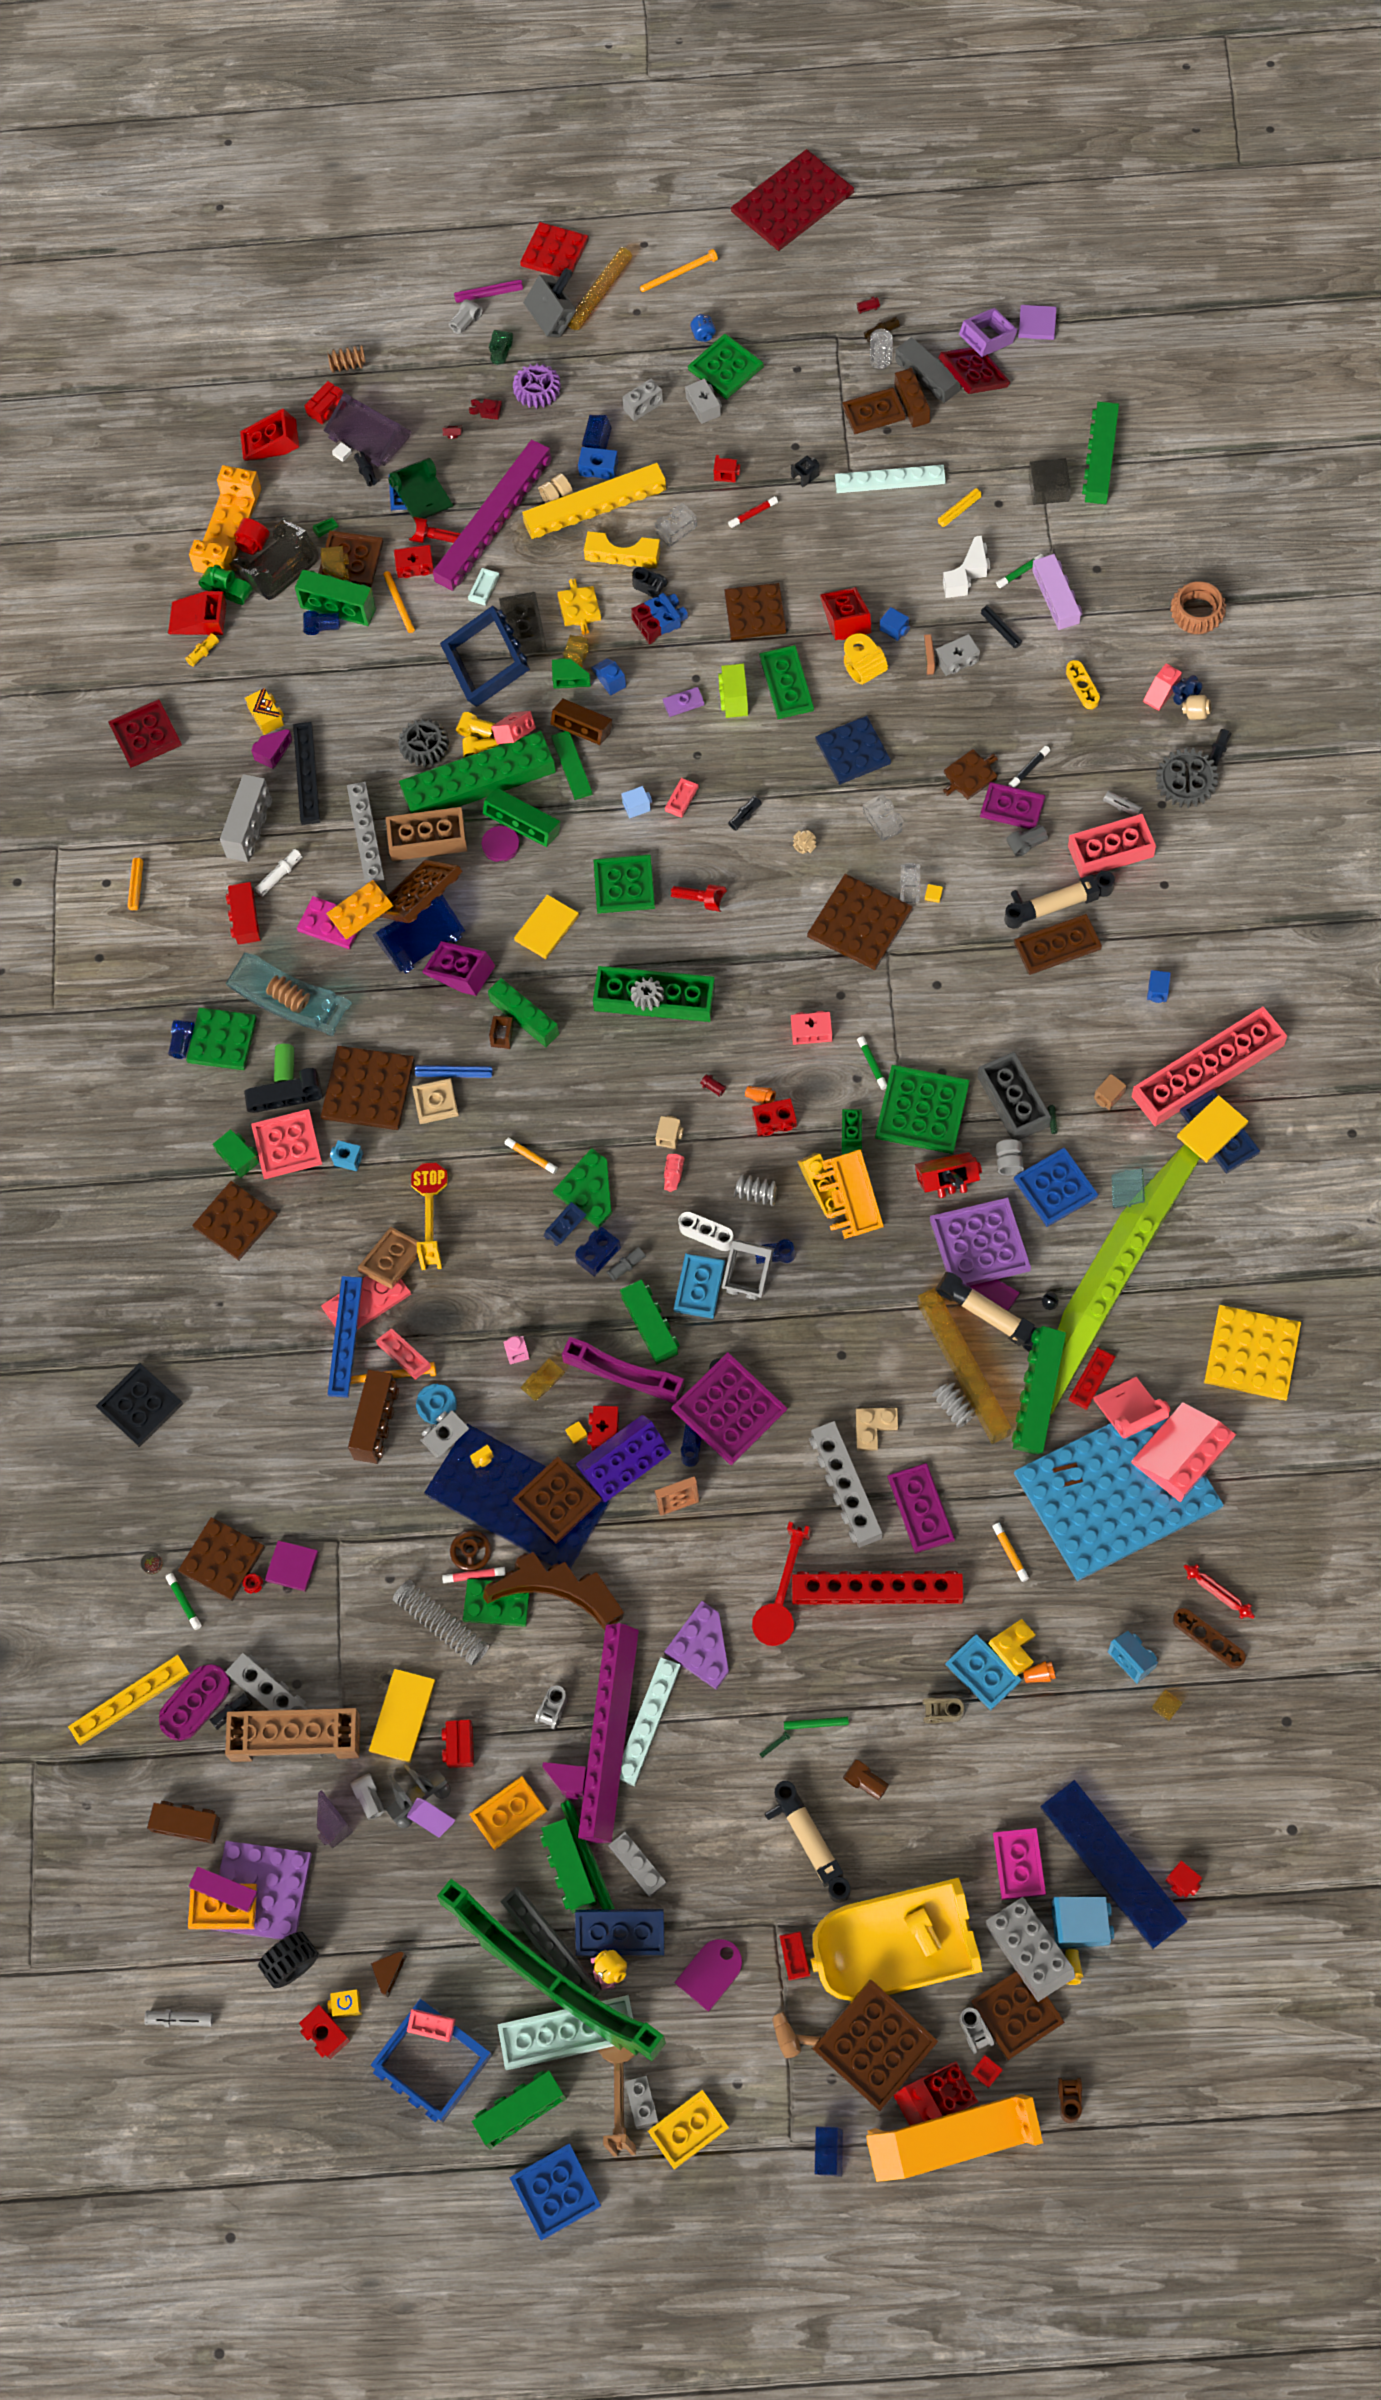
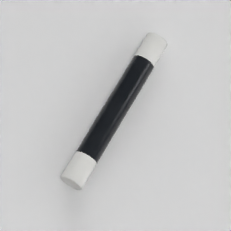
M1044 746L1008 784L1009 787L1015 788L1050 752V748Z

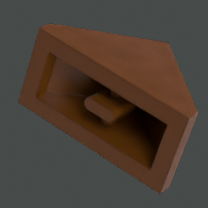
M401 1951L371 1963L380 1991L387 1998L407 1958L405 1953Z

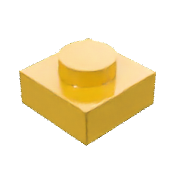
M486 1445L470 1455V1458L477 1469L480 1466L488 1465L494 1456L489 1446Z

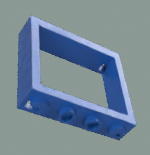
M421 1998L413 2007L416 2010L441 2015ZM410 2011L371 2063V2066L375 2069L373 2074L382 2081L385 2078L391 2081L390 2087L401 2095L402 2092H405L410 2096L407 2101L416 2108H419L421 2105L428 2110L425 2115L435 2123L438 2119L444 2122L493 2055L454 2025L452 2036L477 2054L480 2059L440 2112L383 2067L408 2033Z

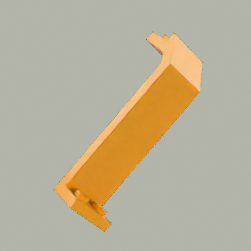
M1024 2094L1014 2095L897 2130L882 2131L873 2128L867 2130L868 2135H866L876 2182L906 2179L1024 2143L1034 2146L1043 2143L1033 2097Z

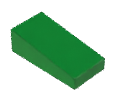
M333 517L313 525V531L318 538L338 528V524Z

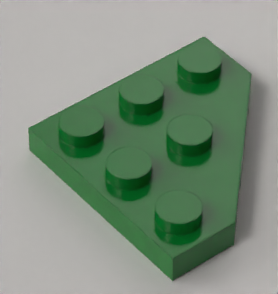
M591 1148L553 1190V1194L567 1205L571 1202L586 1214L585 1219L598 1229L612 1215L608 1164L606 1158Z

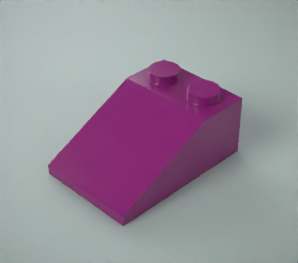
M441 941L422 972L455 990L477 996L493 971L495 964L486 951Z

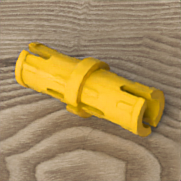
M211 633L201 644L198 643L196 648L185 657L187 663L194 667L200 659L206 657L209 651L219 643L218 638Z

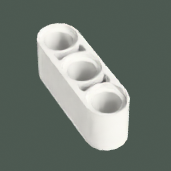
M684 1212L679 1216V1229L683 1235L721 1251L731 1249L734 1238L732 1230L728 1227L691 1212ZM687 1221L693 1223L691 1226L683 1225ZM704 1229L711 1230L708 1234H703L701 1231ZM721 1237H728V1238H729V1240H728V1241H725V1242H723V1241H721V1240H719V1239H720Z

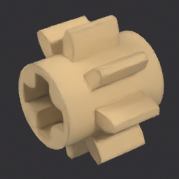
M805 830L801 833L798 831L793 836V846L799 853L804 854L807 851L811 853L815 849L816 837L812 832Z

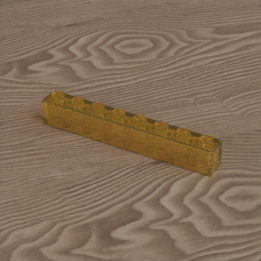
M935 1287L918 1295L917 1305L968 1401H970L972 1408L976 1409L975 1414L991 1444H994L1011 1436L1012 1427L942 1297L935 1291Z

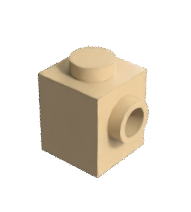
M674 1116L660 1117L655 1137L657 1146L676 1149L678 1139H682L684 1131L679 1119Z

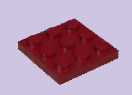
M972 347L941 352L938 357L968 394L1008 388L1010 384L1008 378L988 354L981 357Z
M159 699L108 721L130 768L182 746Z

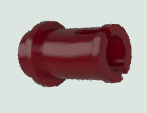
M873 296L871 299L856 303L859 314L873 309L876 311L880 307L878 298Z
M706 1074L700 1082L703 1085L702 1088L709 1089L718 1097L722 1096L727 1088L715 1080L713 1075Z

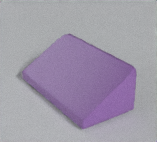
M420 1798L415 1800L407 1815V1818L437 1837L445 1833L455 1822V1819Z

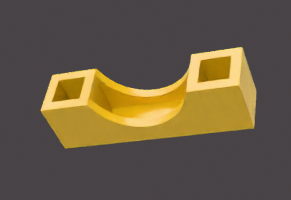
M587 531L584 546L585 560L657 568L661 550L660 539L641 537L635 545L621 548L612 545L608 541L606 533Z

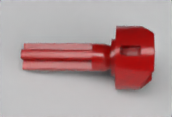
M414 516L416 532L409 538V541L423 544L424 539L428 537L454 543L461 533L428 527V519Z
M713 884L708 885L706 891L673 886L671 888V897L704 902L706 910L722 912L720 910V902L727 889L725 886Z

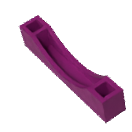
M570 1336L562 1352L563 1363L673 1404L680 1399L685 1388L683 1378L667 1372L649 1370L626 1363L600 1351L589 1343Z

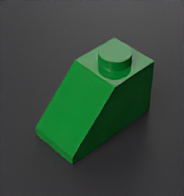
M552 659L554 689L591 687L590 674L572 659Z

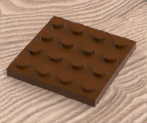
M424 860L386 896L393 907L379 917L405 923L415 921L418 914L422 910L427 909L435 897L442 895L449 884L457 881L463 871L457 865Z
M844 874L808 931L807 937L876 970L912 912L913 906Z
M337 1045L321 1119L399 1130L415 1061L414 1056Z
M870 1979L811 2049L878 2111H881L937 2044L938 2040Z

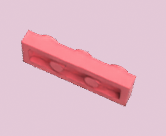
M392 1328L376 1340L377 1345L415 1380L431 1368L430 1363Z

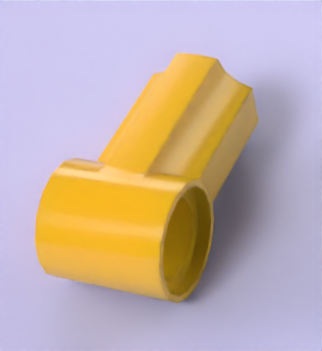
M463 712L456 731L464 737L474 735L491 739L494 737L491 726L495 723L478 719L470 712Z
M473 736L466 737L462 740L463 758L497 747L499 744L496 743L495 738L479 740Z
M924 1908L904 1918L926 1957L943 1948Z

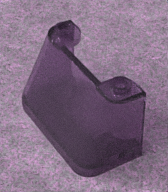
M343 393L324 429V432L329 434V439L336 443L340 440L355 450L364 452L366 456L372 459L370 462L379 468L381 465L385 466L412 433L407 428L346 393Z

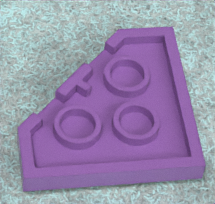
M701 1601L664 1653L716 1690L729 1673L719 1612Z

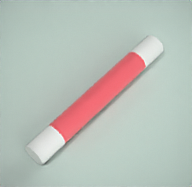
M505 1567L446 1574L442 1575L443 1583H450L467 1579L502 1576L506 1574Z

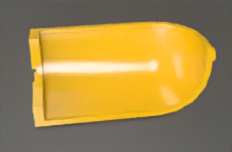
M959 1877L845 1905L826 1915L818 1923L813 1933V1952L815 1958H811L813 1971H818L820 1981L825 1990L838 1999L852 2001L870 1979L885 1993L890 1995L982 1972L980 1955L973 1931L970 1929L965 1895ZM921 1908H924L933 1925L932 1928L943 1947L927 1957L904 1920L905 1917Z

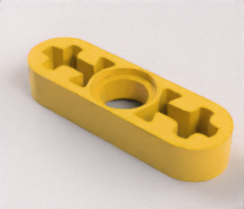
M1077 660L1070 661L1066 666V675L1085 708H1096L1100 699L1098 691L1083 664ZM1071 668L1078 669L1077 674L1074 670L1071 671ZM1081 681H1084L1088 684V686L1086 688H1080L1077 684ZM1088 692H1089V697H1090L1091 699H1094L1093 702H1092L1091 700H1088V694H1087Z

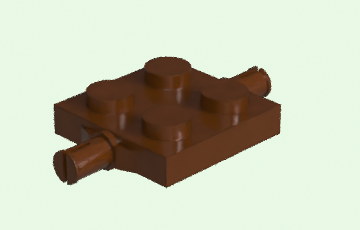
M972 749L944 769V774L951 783V785L943 789L944 794L949 796L957 790L967 800L987 787L990 782H994L997 779L996 773L990 768V765L998 760L997 756L992 754L988 758L983 759Z

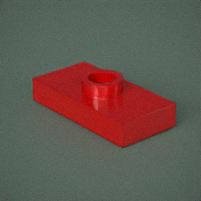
M801 1931L780 1935L779 1938L788 1980L810 1977Z

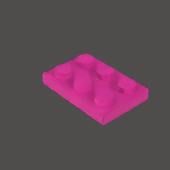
M312 896L297 926V931L350 950L358 932L346 940L326 914L337 904Z
M1037 1828L994 1832L993 1842L1001 1900L1045 1896L1046 1891Z

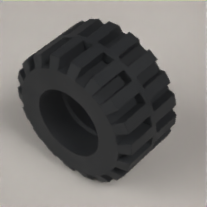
M296 1932L272 1946L262 1956L258 1967L271 1986L277 1989L290 1984L303 1975L315 1963L319 1953L304 1932Z

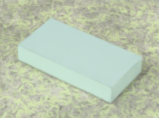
M482 568L468 596L469 601L486 606L500 577L499 573Z

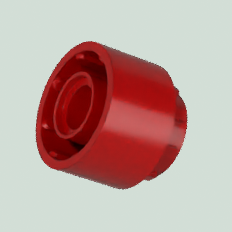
M243 518L234 533V543L244 553L254 555L257 551H262L270 536V532L261 523L250 518Z

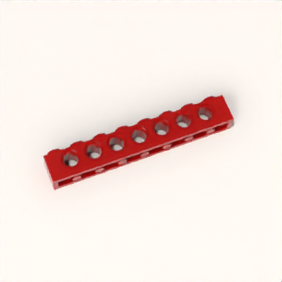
M800 1571L792 1574V1605L963 1603V1574H958L957 1571H946L945 1574H936V1571H925L924 1574H915L914 1571H904L902 1574H894L893 1571H883L881 1574H873L871 1571H862L860 1574H852L849 1571L830 1574L828 1571H820L818 1574H809V1572ZM814 1583L819 1586V1589L817 1591H810L808 1586ZM836 1583L841 1588L838 1591H832L829 1589V1586ZM858 1583L862 1588L859 1591H853L850 1586ZM879 1583L883 1586V1589L875 1591L871 1586ZM896 1583H901L904 1586V1589L901 1591H896L893 1588V1585ZM922 1583L926 1588L918 1591L914 1588V1585ZM938 1583H943L947 1586V1588L943 1591H940L935 1587V1585Z

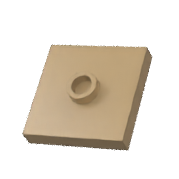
M451 1078L412 1086L420 1124L459 1116Z

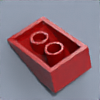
M284 408L240 431L243 460L245 461L286 455L299 448L296 419Z
M856 587L820 594L827 621L835 640H846L854 634L865 635L871 633L870 612Z

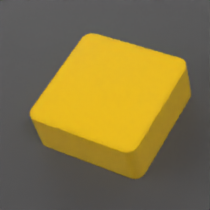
M928 884L925 900L939 903L943 887Z
M576 1422L565 1430L573 1444L587 1437V1432L580 1422Z

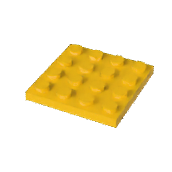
M1219 1305L1204 1383L1286 1401L1301 1322Z

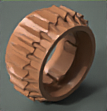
M1189 583L1184 585L1183 588H1179L1178 592L1174 594L1171 602V617L1174 618V623H1177L1179 628L1188 633L1204 634L1213 631L1214 628H1218L1219 623H1222L1223 617H1225V598L1222 597V593L1219 592L1218 588L1209 583ZM1190 599H1202L1213 606V612L1206 617H1195L1183 610V604Z

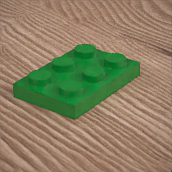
M467 1579L463 1622L527 1626L530 1593H517L505 1596L487 1604L483 1598L484 1589L492 1581Z

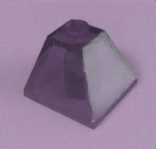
M321 1790L318 1792L317 1829L320 1831V1834L317 1836L325 1846L329 1844L334 1848L351 1835L353 1831Z

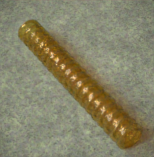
M624 247L619 248L610 260V263L607 264V267L604 268V271H602L601 275H599L584 295V298L575 307L576 312L568 323L571 329H580V326L583 325V322L586 321L609 290V287L612 286L632 259V254L628 249Z

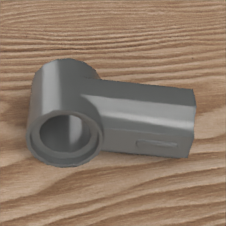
M1039 825L1025 832L1016 831L1010 834L1006 841L1014 855L1020 857L1026 854L1030 848L1048 841V836L1045 828Z

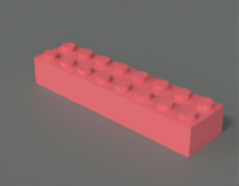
M1263 1006L1134 1086L1131 1097L1156 1127L1180 1112L1182 1107L1207 1092L1215 1090L1284 1047L1287 1035Z

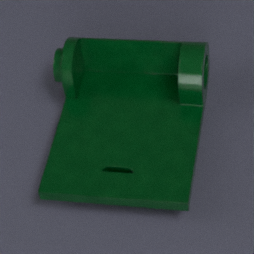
M428 457L390 473L388 478L389 484L396 490L412 518L416 516L425 519L453 507L451 500L436 478V467L431 458Z

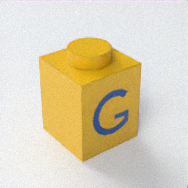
M357 1989L330 1993L331 2000L327 2001L329 2014L332 2013L335 2019L362 2015L360 1992Z

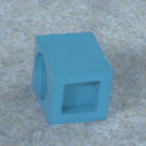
M339 1140L336 1147H332L330 1153L334 1166L353 1171L358 1170L363 1156L361 1146ZM345 1153H349V1154H350V1155H349L348 1157H346V1158H342V1157H341V1156H342L343 1154H345Z

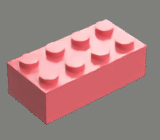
M1139 814L1069 835L1068 848L1080 878H1084L1089 875L1098 874L1101 871H1109L1154 857L1156 844L1143 814Z

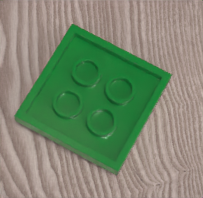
M723 334L688 365V371L700 380L705 379L708 385L711 384L713 390L727 400L764 367V364L728 335Z
M651 855L593 859L597 914L655 909Z
M199 1008L186 1058L187 1063L245 1071L257 1020L256 1015Z

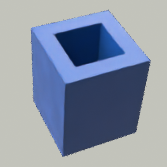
M892 607L880 619V631L897 641L902 636H905L910 629L909 617Z
M1151 970L1147 1000L1155 1003L1167 1001L1170 972Z

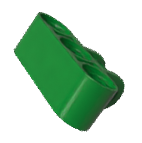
M218 564L214 565V567H208L198 581V584L204 590L222 591L225 599L239 605H243L253 591V587L248 582L237 578L234 571L222 569Z

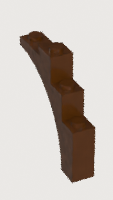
M534 1552L528 1555L525 1553L518 1557L515 1563V1572L512 1570L506 1573L500 1581L490 1582L486 1585L483 1594L487 1604L499 1598L517 1593L536 1592L551 1594L567 1599L583 1608L595 1618L604 1631L606 1625L622 1621L624 1611L597 1572L592 1575L589 1573L580 1578V1582H578L566 1562L560 1565L558 1563L554 1564L547 1572Z

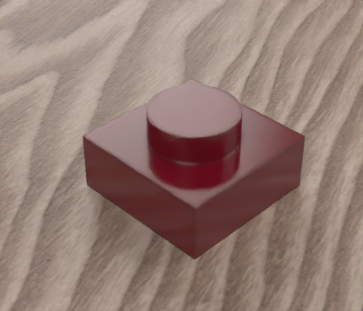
M462 425L444 426L442 428L443 436H448L449 439L458 438V435L463 433Z

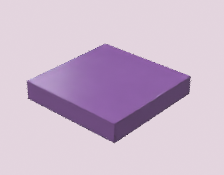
M1021 305L1018 338L1054 340L1056 307Z

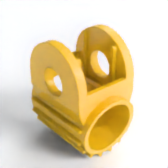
M854 634L846 639L844 643V665L854 681L863 685L888 670L887 661L882 649L876 646L870 637L864 634ZM856 644H862L864 647H862V646H856V647H854V645H856Z

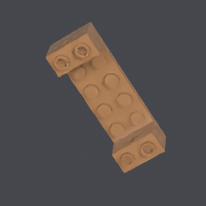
M356 1708L227 1712L225 1755L231 1762L253 1761V1756L335 1754L338 1759L360 1758L361 1716Z

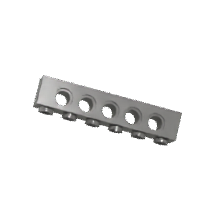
M366 782L347 785L365 884L374 880L382 891H387Z
M835 1421L812 1429L811 1437L809 1438L813 1450L817 1449L819 1456H817L818 1463L827 1472L825 1479L828 1486H833L835 1491L833 1498L836 1505H841L843 1510L841 1517L844 1524H849L851 1531L848 1532L852 1543L856 1542L858 1548L881 1540L882 1531ZM829 1444L832 1445L834 1449L832 1451H826L823 1449V1447ZM839 1463L842 1465V1468L834 1470L831 1465ZM845 1481L848 1482L850 1486L844 1489L841 1488L839 1484ZM855 1500L858 1505L856 1507H849L847 1502ZM863 1519L866 1521V1524L858 1526L855 1524V1521Z
M242 1653L226 1671V1674L268 1711L309 1710L304 1706L306 1702L300 1696L296 1695L293 1697L289 1693L291 1689L281 1681L278 1684L273 1679L275 1675L267 1668L262 1670L258 1666L260 1662L251 1654L247 1657ZM251 1673H258L255 1680H248V1676ZM273 1686L271 1693L263 1694L265 1687ZM283 1699H288V1705L284 1708H280V1701Z

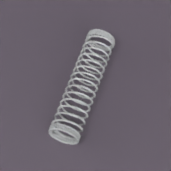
M411 1580L405 1581L395 1592L393 1602L399 1604L400 1607H404V1610L409 1611L410 1615H414L415 1620L419 1619L420 1624H424L425 1628H430V1632H435V1636H440L441 1641L445 1640L446 1645L450 1644V1648L455 1649L456 1653H460L461 1657H466V1662L471 1664V1666L477 1664L486 1654L489 1644L485 1641L481 1642V1638H478L469 1648L467 1654L462 1656V1652L474 1641L476 1633L471 1635L462 1647V1650L457 1652L458 1646L468 1638L471 1629L462 1635L455 1647H452V1643L461 1636L466 1625H463L456 1632L451 1642L447 1643V1639L459 1628L461 1621L453 1625L456 1617H452L447 1622L451 1615L450 1612L440 1620L446 1609L443 1608L438 1612L441 1607L440 1604L433 1608L435 1600H432L427 1605L430 1596L424 1598L425 1592L418 1595L420 1587L413 1591L415 1583ZM408 1597L406 1603L404 1605H401V1603ZM414 1600L410 1609L406 1610V1606ZM419 1604L416 1612L411 1614V1610ZM425 1607L421 1616L416 1618V1614ZM431 1610L426 1620L424 1622H421L422 1617H424ZM438 1612L431 1625L426 1626V1623ZM440 1620L436 1629L431 1630L432 1626ZM446 1623L441 1633L437 1635V1630ZM453 1625V1627L448 1632L446 1638L442 1639V1634H444Z

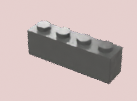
M912 337L896 348L895 360L897 364L905 369L912 368L916 379L920 381L924 388L929 389L935 398L945 403L960 391V383L951 372Z

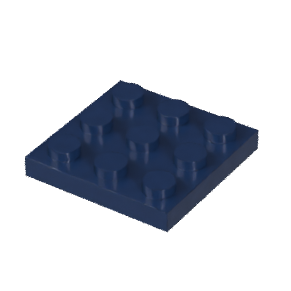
M867 716L815 736V740L839 785L891 764V759Z

